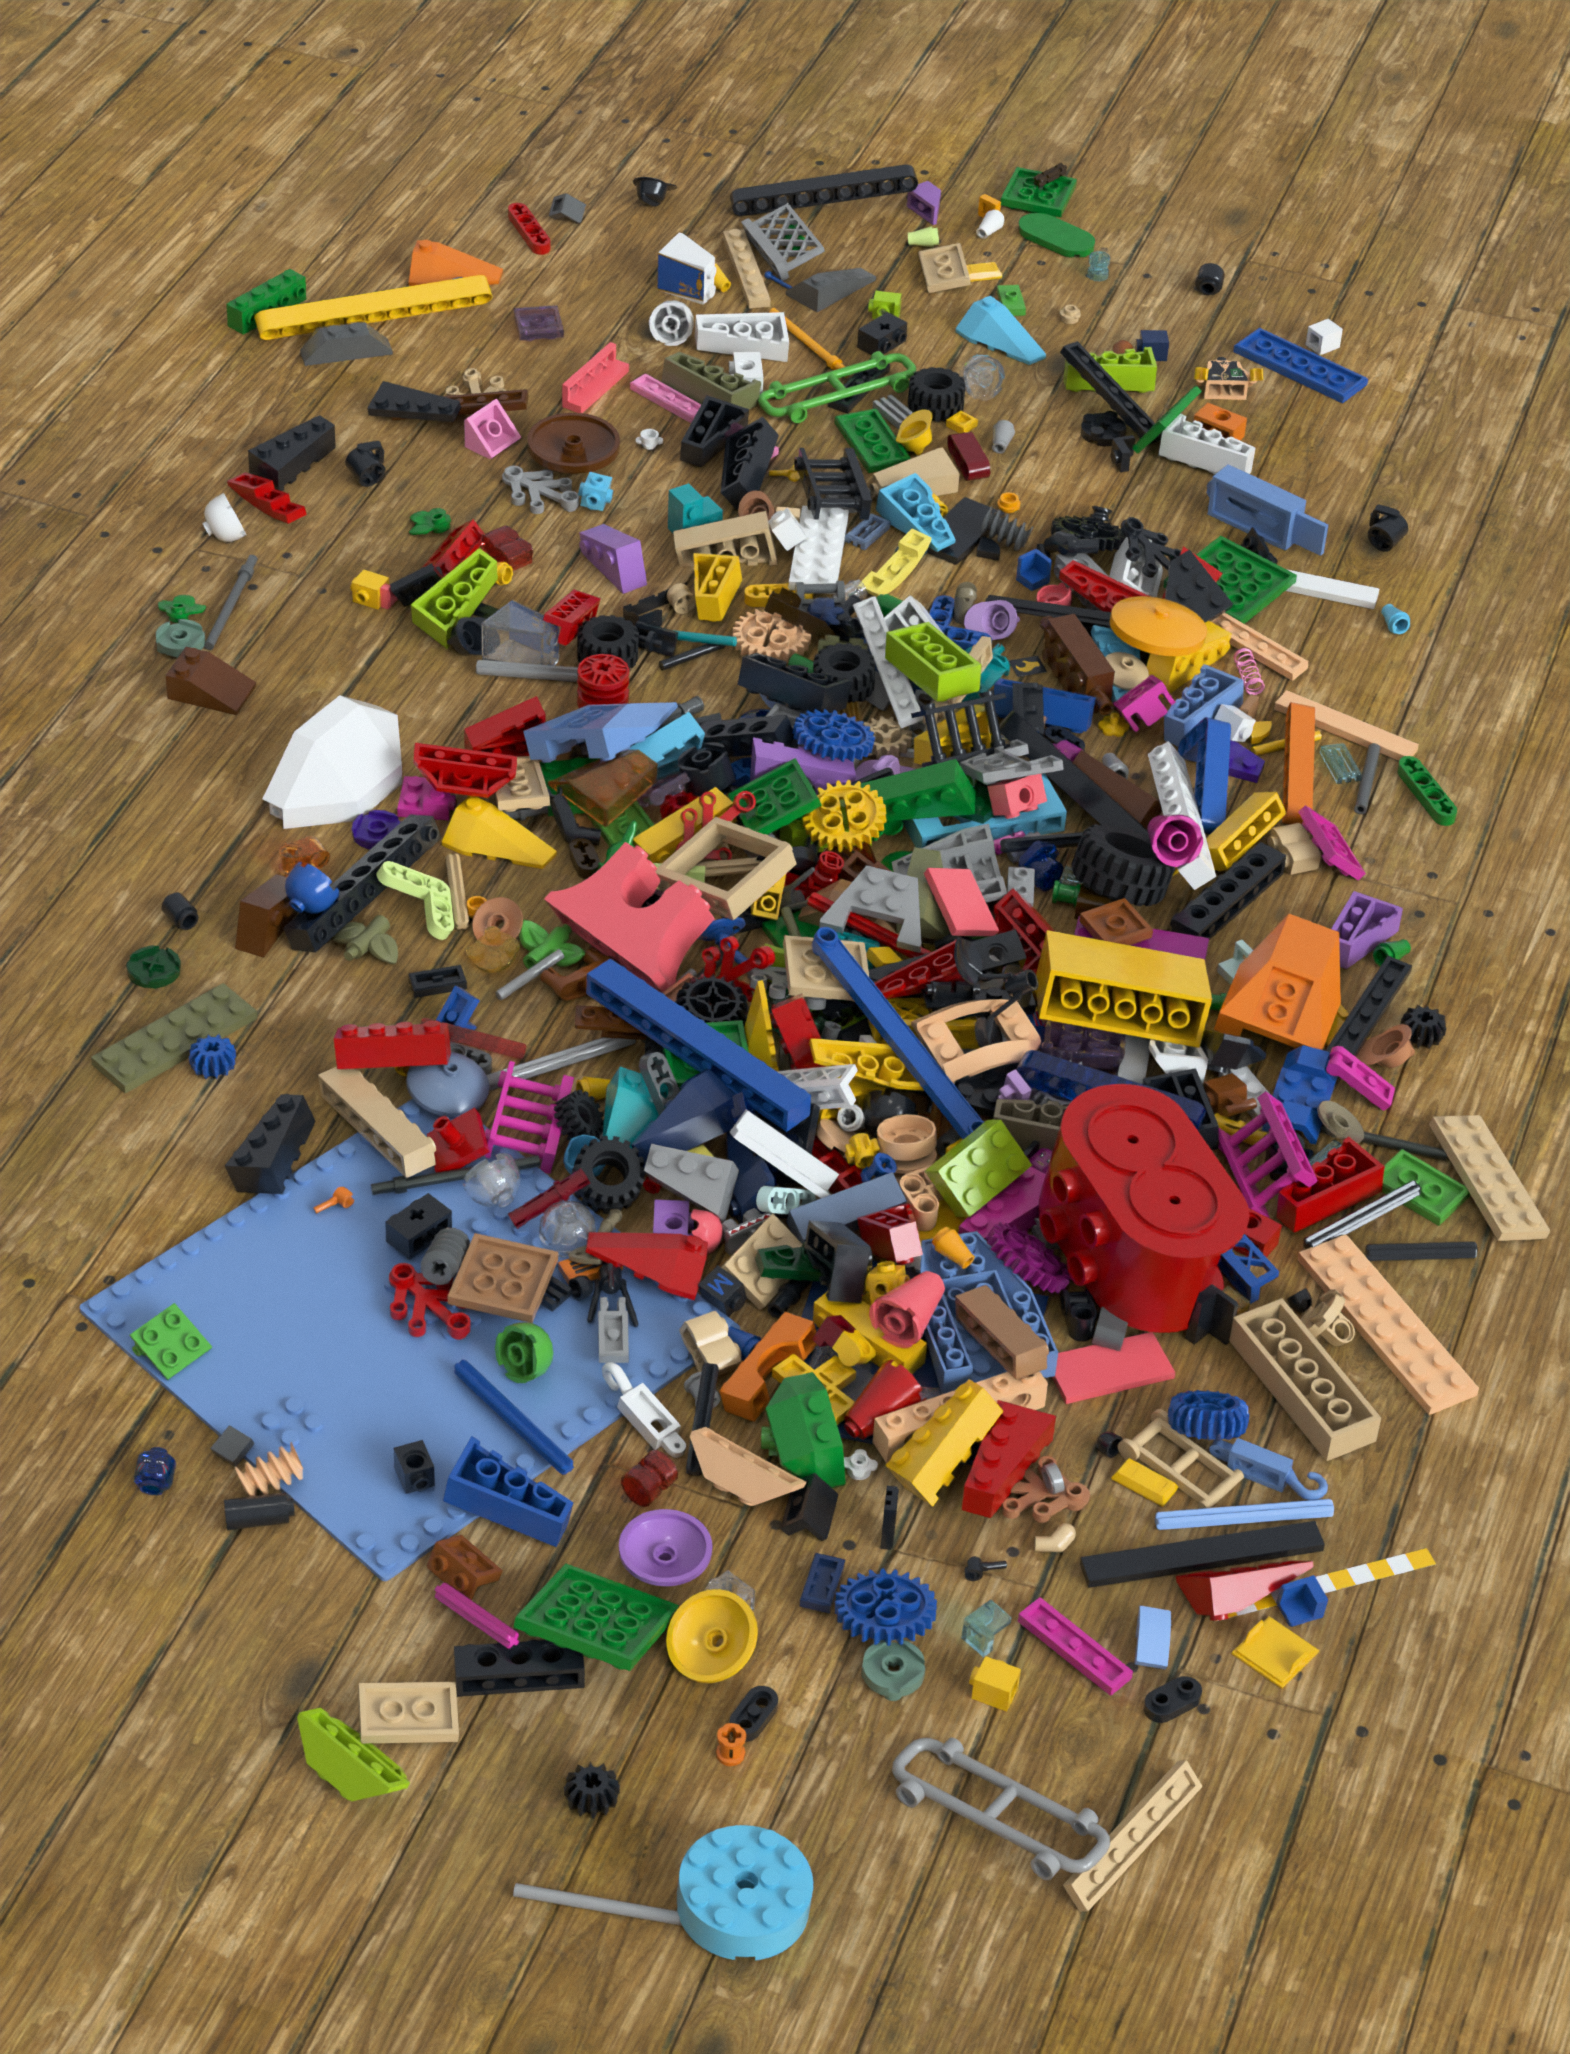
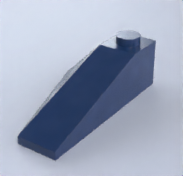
M705 1069L686 1080L680 1087L681 1091L677 1096L664 1105L665 1109L655 1121L652 1120L633 1141L631 1147L632 1149L636 1147L639 1150L638 1157L643 1156L644 1168L651 1144L687 1151L726 1133L739 1120L742 1113L735 1095L710 1069Z
M730 1129L725 1133L726 1160L733 1161L739 1172L728 1211L731 1217H735L738 1223L742 1224L743 1215L748 1210L755 1208L761 1214L766 1213L758 1209L756 1198L761 1187H774V1177L761 1156L755 1157L753 1155L754 1151L736 1140L731 1135Z

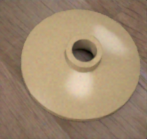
M1114 652L1105 657L1115 671L1113 682L1115 687L1131 690L1149 677L1146 665L1134 655L1125 652Z

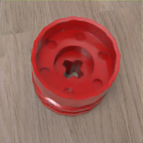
M597 654L583 659L577 669L578 708L580 709L587 705L629 704L628 686L630 669L627 663L621 658L609 654Z

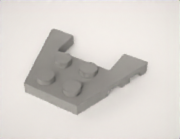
M1018 739L1011 741L1010 747L1004 749V746L994 748L995 753L986 756V753H981L960 762V766L966 775L987 785L997 783L999 780L1063 770V761L1053 755L1031 761L1019 758L1018 756L1029 754L1028 744Z
M866 866L820 919L819 928L829 927L842 934L850 912L902 924L897 939V947L920 953L921 929L918 878Z

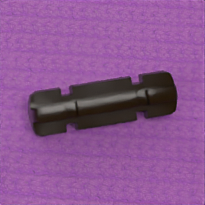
M1059 163L1034 177V185L1040 188L1062 177L1067 173V166Z

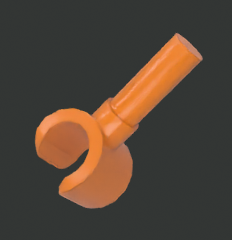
M338 1187L333 1193V1197L313 1207L314 1212L317 1214L338 1203L344 1208H349L354 1203V1199L351 1197L353 1193L345 1187Z

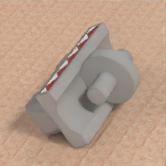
M753 1208L746 1211L743 1215L742 1224L738 1225L732 1219L722 1222L725 1251L729 1256L734 1254L771 1213L761 1214L757 1209Z

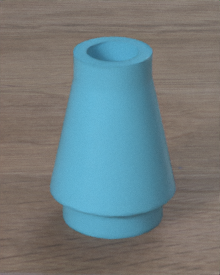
M1387 604L1382 608L1381 613L1390 632L1403 634L1409 629L1410 617L1407 613L1395 608L1392 604Z

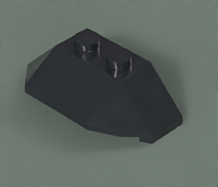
M1204 1030L1200 1047L1209 1059L1207 1069L1226 1073L1227 1068L1237 1070L1266 1058V1053L1260 1047L1254 1046V1042L1251 1039Z

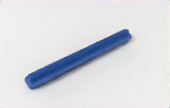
M462 1359L454 1365V1373L560 1474L566 1475L573 1470L574 1461L467 1360Z

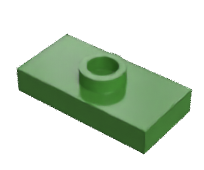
M1019 285L997 286V295L1000 303L1005 305L1013 316H1024L1026 314V307Z

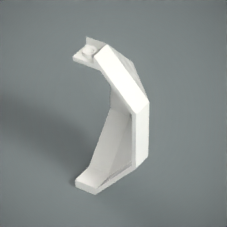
M339 695L294 731L263 797V800L269 802L270 814L283 820L284 829L352 822L357 816L361 814L363 816L366 815L402 784L398 715L377 705Z

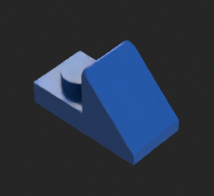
M454 986L435 1020L440 1023H448L450 1041L456 1043L477 1028V1026L469 1022V1019L480 1001L458 986Z

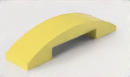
M911 529L898 542L899 549L877 573L871 571L859 583L858 589L875 597H878L880 594L890 593L908 577L919 563L931 542V537Z

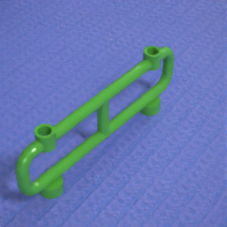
M876 351L871 355V360L786 385H782L779 381H774L770 384L769 390L759 395L758 404L770 416L782 417L788 415L794 423H801L807 417V409L888 385L895 392L902 393L908 389L909 379L917 369L915 364L906 355L893 353L884 356L880 351ZM899 362L907 369L900 373L846 388L838 379L876 367L884 369L889 363ZM829 382L836 390L829 394L781 408L772 407L767 401L774 397L776 399H783L787 393Z

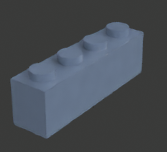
M893 1172L789 1210L786 1223L791 1233L803 1244L806 1240L809 1220L842 1223L853 1232L859 1229L858 1217L905 1204L907 1200Z

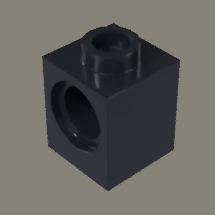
M423 1440L393 1448L394 1468L405 1494L423 1491L435 1486L434 1464Z

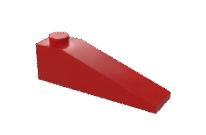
M589 1232L585 1252L608 1264L612 1263L615 1267L624 1265L635 1272V1277L643 1280L646 1276L658 1282V1288L665 1292L695 1300L707 1257L708 1242L703 1241L697 1236L673 1233Z

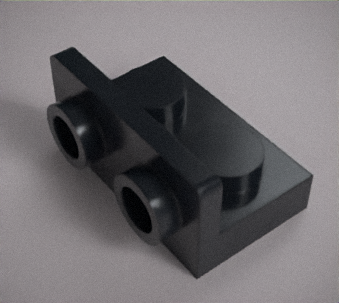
M430 564L390 584V588L397 599L406 607L444 578V574L439 566L435 567L433 564Z

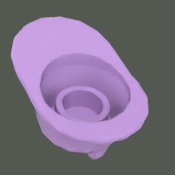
M1003 600L988 601L973 605L965 615L964 625L965 629L987 633L992 637V640L1006 638L1013 633L1020 618L1017 617L1016 610L1011 603Z

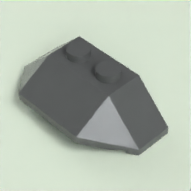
M365 322L317 327L300 349V354L304 365L308 366L393 355V351L388 338Z

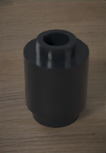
M172 893L164 899L161 906L162 912L177 928L189 930L197 924L199 919L197 910L182 893Z

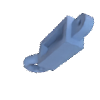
M1237 1438L1234 1444L1223 1440H1214L1209 1448L1210 1453L1214 1457L1228 1462L1227 1467L1232 1471L1239 1469L1243 1472L1244 1478L1281 1493L1287 1484L1305 1500H1318L1327 1493L1328 1484L1320 1474L1315 1472L1308 1473V1478L1319 1484L1318 1489L1309 1490L1300 1483L1292 1469V1459L1240 1438Z

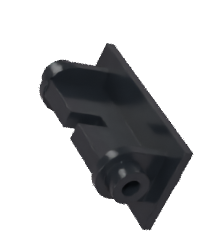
M1252 527L1243 539L1241 546L1277 564L1278 560L1272 553H1269L1270 550L1265 544L1264 538L1258 535L1254 527Z
M931 981L930 984L925 985V989H921L927 1009H941L961 1002L978 1000L976 994H980V984L971 985L963 981L956 982L955 988H951V982Z

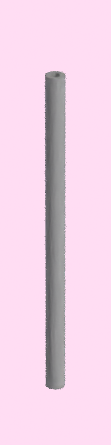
M516 1883L514 1887V1897L682 1926L678 1911L519 1883Z

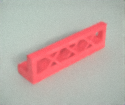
M610 342L562 384L563 408L583 413L629 372V364L616 359L615 343Z

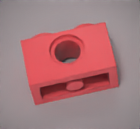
M1041 774L1005 779L987 786L993 815H1004L1005 819L1020 816V811L1029 812L1038 809V804L1047 801Z

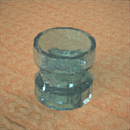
M1095 251L1089 255L1090 266L1088 267L1087 276L1090 279L1104 281L1108 278L1109 269L1107 267L1110 264V255L1102 251Z

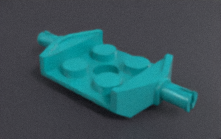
M998 643L992 649L993 659L981 674L980 691L966 694L961 702L979 699V693L989 691L1003 674L1005 676L1009 675L1010 664L1007 658L1001 655L1005 651V647L1002 644ZM972 647L967 648L965 652L969 654Z

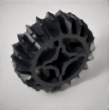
M703 973L699 980L692 977L689 983L684 982L682 989H679L675 1003L684 1007L688 1012L705 1023L742 1020L744 1025L748 1014L746 995L742 994V987H735L734 980L726 982L725 976L717 979L714 973L710 978H706Z

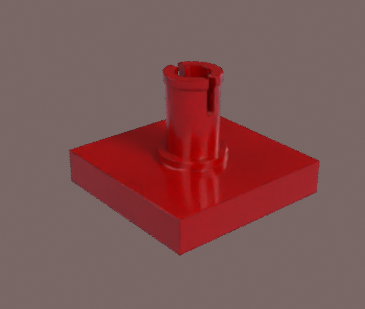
M475 1107L451 1121L446 1116L439 1117L433 1124L434 1130L427 1133V1137L429 1136L436 1146V1152H434L436 1163L434 1168L436 1173L460 1169L490 1152L482 1119Z

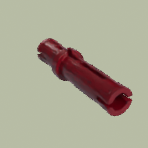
M580 1168L561 1181L556 1180L553 1182L554 1185L509 1212L508 1215L516 1228L519 1229L563 1200L565 1202L570 1199L569 1196L591 1184L583 1169Z

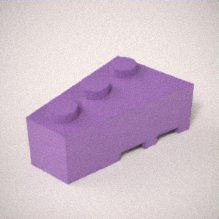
M605 524L579 533L581 539L579 546L583 555L623 594L647 585L640 540Z

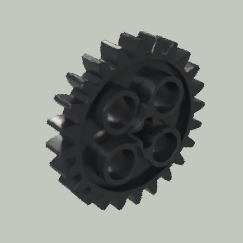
M1066 515L1064 518L1059 516V518H1054L1051 526V534L1058 531H1070L1077 539L1098 538L1099 550L1105 551V549L1113 551V549L1119 550L1126 538L1119 526L1112 525V523H1104L1103 520L1082 516V518H1079L1075 515L1073 517Z

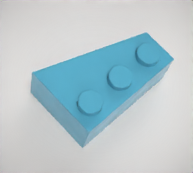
M687 712L646 737L645 741L637 743L631 749L622 752L618 769L633 790L680 772L678 767L679 756L696 746L697 750L701 749L705 732L690 712Z

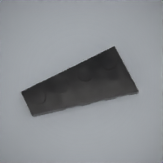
M383 381L367 410L369 416L454 422L461 410V405L458 400Z

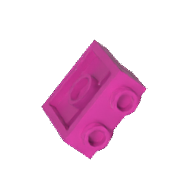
M404 776L397 816L408 817L410 814L433 816L435 820L449 821L450 811H455L456 795L454 793L436 791L426 778Z

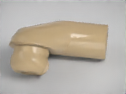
M1062 1523L1051 1536H1035L1034 1551L1063 1552L1075 1539V1528L1071 1524Z

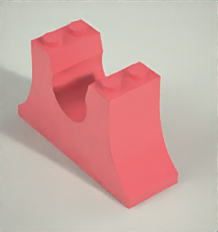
M625 842L588 879L564 890L551 891L544 900L561 923L571 927L572 932L605 956L614 958L619 962V965L624 966L629 972L643 979L657 991L664 992L676 983L677 972L684 956L715 918L709 911L711 908L709 903L701 898V891L693 884L687 886L680 880L666 889L657 902L648 907L641 908L643 903L654 894L661 879L655 872L657 867L647 859L648 854L638 845L632 847Z

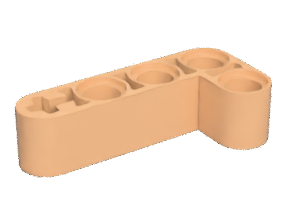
M931 1165L902 1176L899 1184L907 1203L909 1202L917 1229L920 1231H929L936 1226L939 1208L938 1201L943 1200V1197L925 1173V1170Z

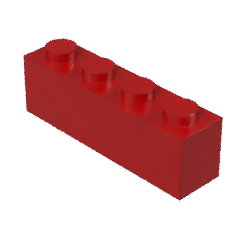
M427 1021L424 1024L413 1025L411 1022H400L391 1026H385L383 1023H374L368 1027H357V1025L348 1024L338 1028L333 1038L337 1069L448 1065L451 1056L448 1023H440L439 1021Z

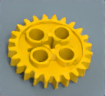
M837 780L834 787L827 783L826 790L820 787L817 788V796L822 806L802 817L806 835H811L812 842L818 840L819 847L828 844L829 851L834 846H837L839 852L843 850V847H847L852 852L854 845L862 849V842L872 844L871 837L879 838V831H884V823L887 821L886 805L883 804V797H878V791L870 792V785L861 788L860 781L853 786L850 780H847L845 785H842ZM840 800H844L849 832L844 830Z

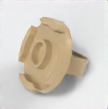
M1335 1289L1329 1290L1319 1297L1322 1303L1315 1309L1310 1306L1300 1320L1314 1337L1321 1335L1333 1346H1341L1354 1338L1355 1329L1353 1324L1340 1313L1345 1304V1298ZM1336 1325L1343 1328L1345 1333L1344 1339H1340L1336 1335Z

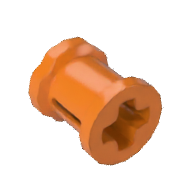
M725 1724L717 1733L719 1745L717 1746L716 1756L723 1765L736 1766L745 1757L743 1744L746 1741V1732L738 1724ZM730 1732H733V1740H729ZM730 1750H733L732 1757H729Z

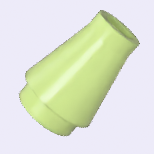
M930 226L914 232H908V244L934 248V245H939L938 228Z

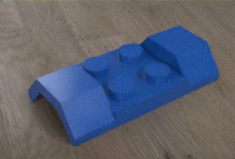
M1302 1045L1287 1053L1272 1096L1283 1104L1293 1128L1302 1131L1308 1141L1316 1145L1323 1124L1318 1116L1317 1107L1322 1101H1330L1338 1076H1332L1326 1070L1327 1063L1330 1060V1052ZM1268 1122L1263 1125L1262 1131H1269L1271 1127Z

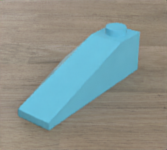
M992 296L974 302L955 329L957 334L973 344L981 342L988 345L987 349L1002 350L1006 352L1007 357L1028 365L1046 358V353L1005 305Z
M916 473L879 490L876 511L884 519L890 521L892 526L906 534L911 529L930 536L931 542L928 547L936 552L955 543L956 539L947 521L942 518L938 503H935L932 497L933 492L931 488Z

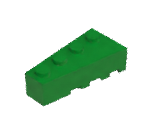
M956 759L861 783V788L870 785V792L877 790L878 797H883V804L886 805L887 821L975 814L976 791Z

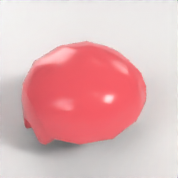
M1063 582L1058 586H1043L1037 592L1036 602L1071 606V587L1067 588Z
M693 1209L691 1219L696 1221L697 1229L692 1231V1235L708 1242L707 1255H709L719 1246L723 1236L720 1218L712 1212Z

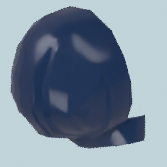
M816 598L808 606L806 613L825 621L828 626L830 624L839 626L841 623L836 617L843 614L844 609L835 607V602L832 598Z

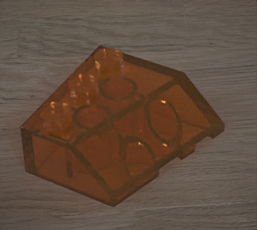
M639 749L618 752L612 760L601 761V759L593 761L549 781L548 785L556 791L557 787H561L563 789L562 795L606 828L657 781L658 763Z

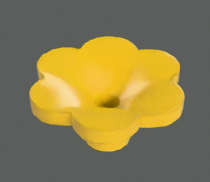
M1111 713L1110 716H1105L1098 723V728L1103 730L1102 732L1106 736L1122 737L1124 732L1129 731L1130 727L1118 713Z

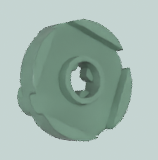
M178 619V623L170 625V621L166 622L156 631L157 651L169 656L179 657L185 647L202 650L205 646V632H203L202 626L192 620Z
M880 1640L877 1645L872 1644L866 1650L861 1675L865 1683L873 1691L884 1695L887 1700L897 1701L902 1696L915 1692L923 1683L925 1677L924 1656L914 1644L903 1640L902 1645L891 1642V1645L887 1646L885 1640ZM887 1665L892 1667L898 1665L900 1666L899 1671H890Z

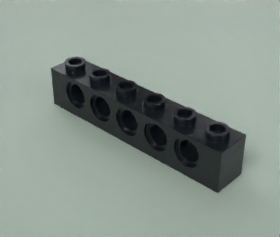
M1262 842L1253 849H1249L1242 859L1238 862L1235 861L1226 873L1220 874L1210 887H1205L1201 895L1195 900H1191L1185 909L1172 917L1170 922L1171 932L1209 938V940L1213 938L1283 875L1286 855Z

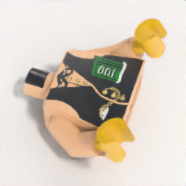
M1218 357L1216 360L1208 361L1207 368L1195 367L1194 379L1197 386L1202 387L1205 385L1204 399L1246 400L1248 387H1251L1258 381H1263V368L1249 369V373L1242 368L1240 362L1227 361L1224 357Z

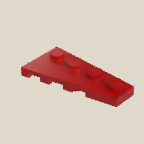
M1074 560L1061 569L1059 573L1061 581L1105 612H1112L1114 605L1123 599L1148 596Z

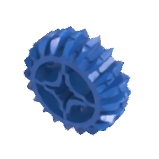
M1196 1390L1178 1393L1172 1397L1168 1408L1169 1425H1171V1428L1179 1434H1186L1187 1437H1196L1198 1440L1207 1439L1210 1441L1215 1439L1221 1441L1222 1439L1230 1440L1237 1438L1246 1432L1249 1423L1246 1402L1237 1396H1231L1229 1393H1219V1391Z

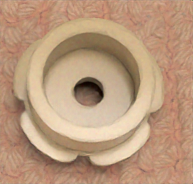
M1066 305L1059 313L1061 320L1066 324L1077 323L1081 316L1080 310L1075 305Z

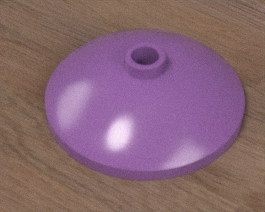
M653 1510L637 1516L626 1525L619 1539V1556L626 1570L635 1578L656 1586H676L695 1579L707 1568L712 1556V1540L706 1527L695 1517L677 1510Z

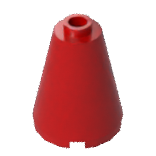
M892 1359L887 1360L881 1365L844 1416L846 1422L844 1428L851 1437L865 1439L873 1435L875 1418L927 1400L926 1397L923 1400L921 1399L919 1393L923 1389L901 1364L897 1367L891 1365L894 1361Z

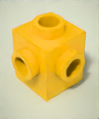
M891 1261L880 1262L868 1273L865 1287L866 1291L870 1293L871 1305L877 1298L910 1280L909 1276L906 1275L905 1265H895Z

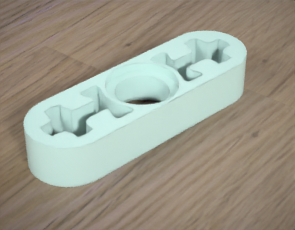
M773 1186L761 1187L756 1198L757 1207L760 1211L778 1214H788L789 1210L816 1201L815 1194L810 1190Z

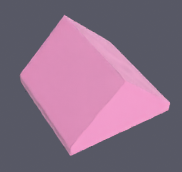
M497 399L464 420L465 447L488 459L493 458L522 438Z

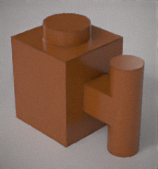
M1233 1073L1204 1082V1090L1214 1114L1218 1113L1219 1115L1230 1117L1257 1108V1102L1254 1098L1247 1099V1085Z

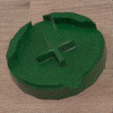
M151 945L133 952L126 964L129 979L135 985L156 989L173 983L180 976L181 961L178 954L172 949L166 947V950L159 949V946Z

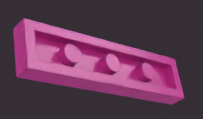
M1041 1597L1019 1613L1018 1622L1108 1695H1113L1132 1679L1133 1671Z

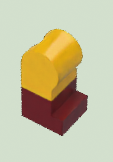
M842 1315L826 1317L812 1338L819 1347L830 1346L838 1353L839 1360L846 1366L864 1365L873 1356L871 1344Z

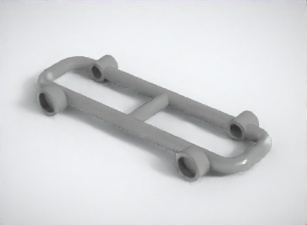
M932 1738L914 1740L893 1761L892 1773L895 1779L901 1783L896 1788V1794L904 1805L914 1808L926 1796L1036 1855L1031 1860V1868L1037 1876L1044 1880H1051L1060 1869L1070 1873L1089 1871L1102 1859L1110 1847V1836L1104 1828L1097 1824L1098 1816L1093 1810L1083 1808L1079 1814L963 1754V1745L955 1738H949L945 1743ZM930 1751L937 1754L940 1761L944 1764L951 1765L954 1763L1004 1791L982 1812L910 1774L905 1770V1766L919 1752ZM1015 1797H1018L1070 1824L1077 1834L1081 1836L1091 1835L1096 1838L1097 1844L1084 1858L1073 1860L996 1818Z

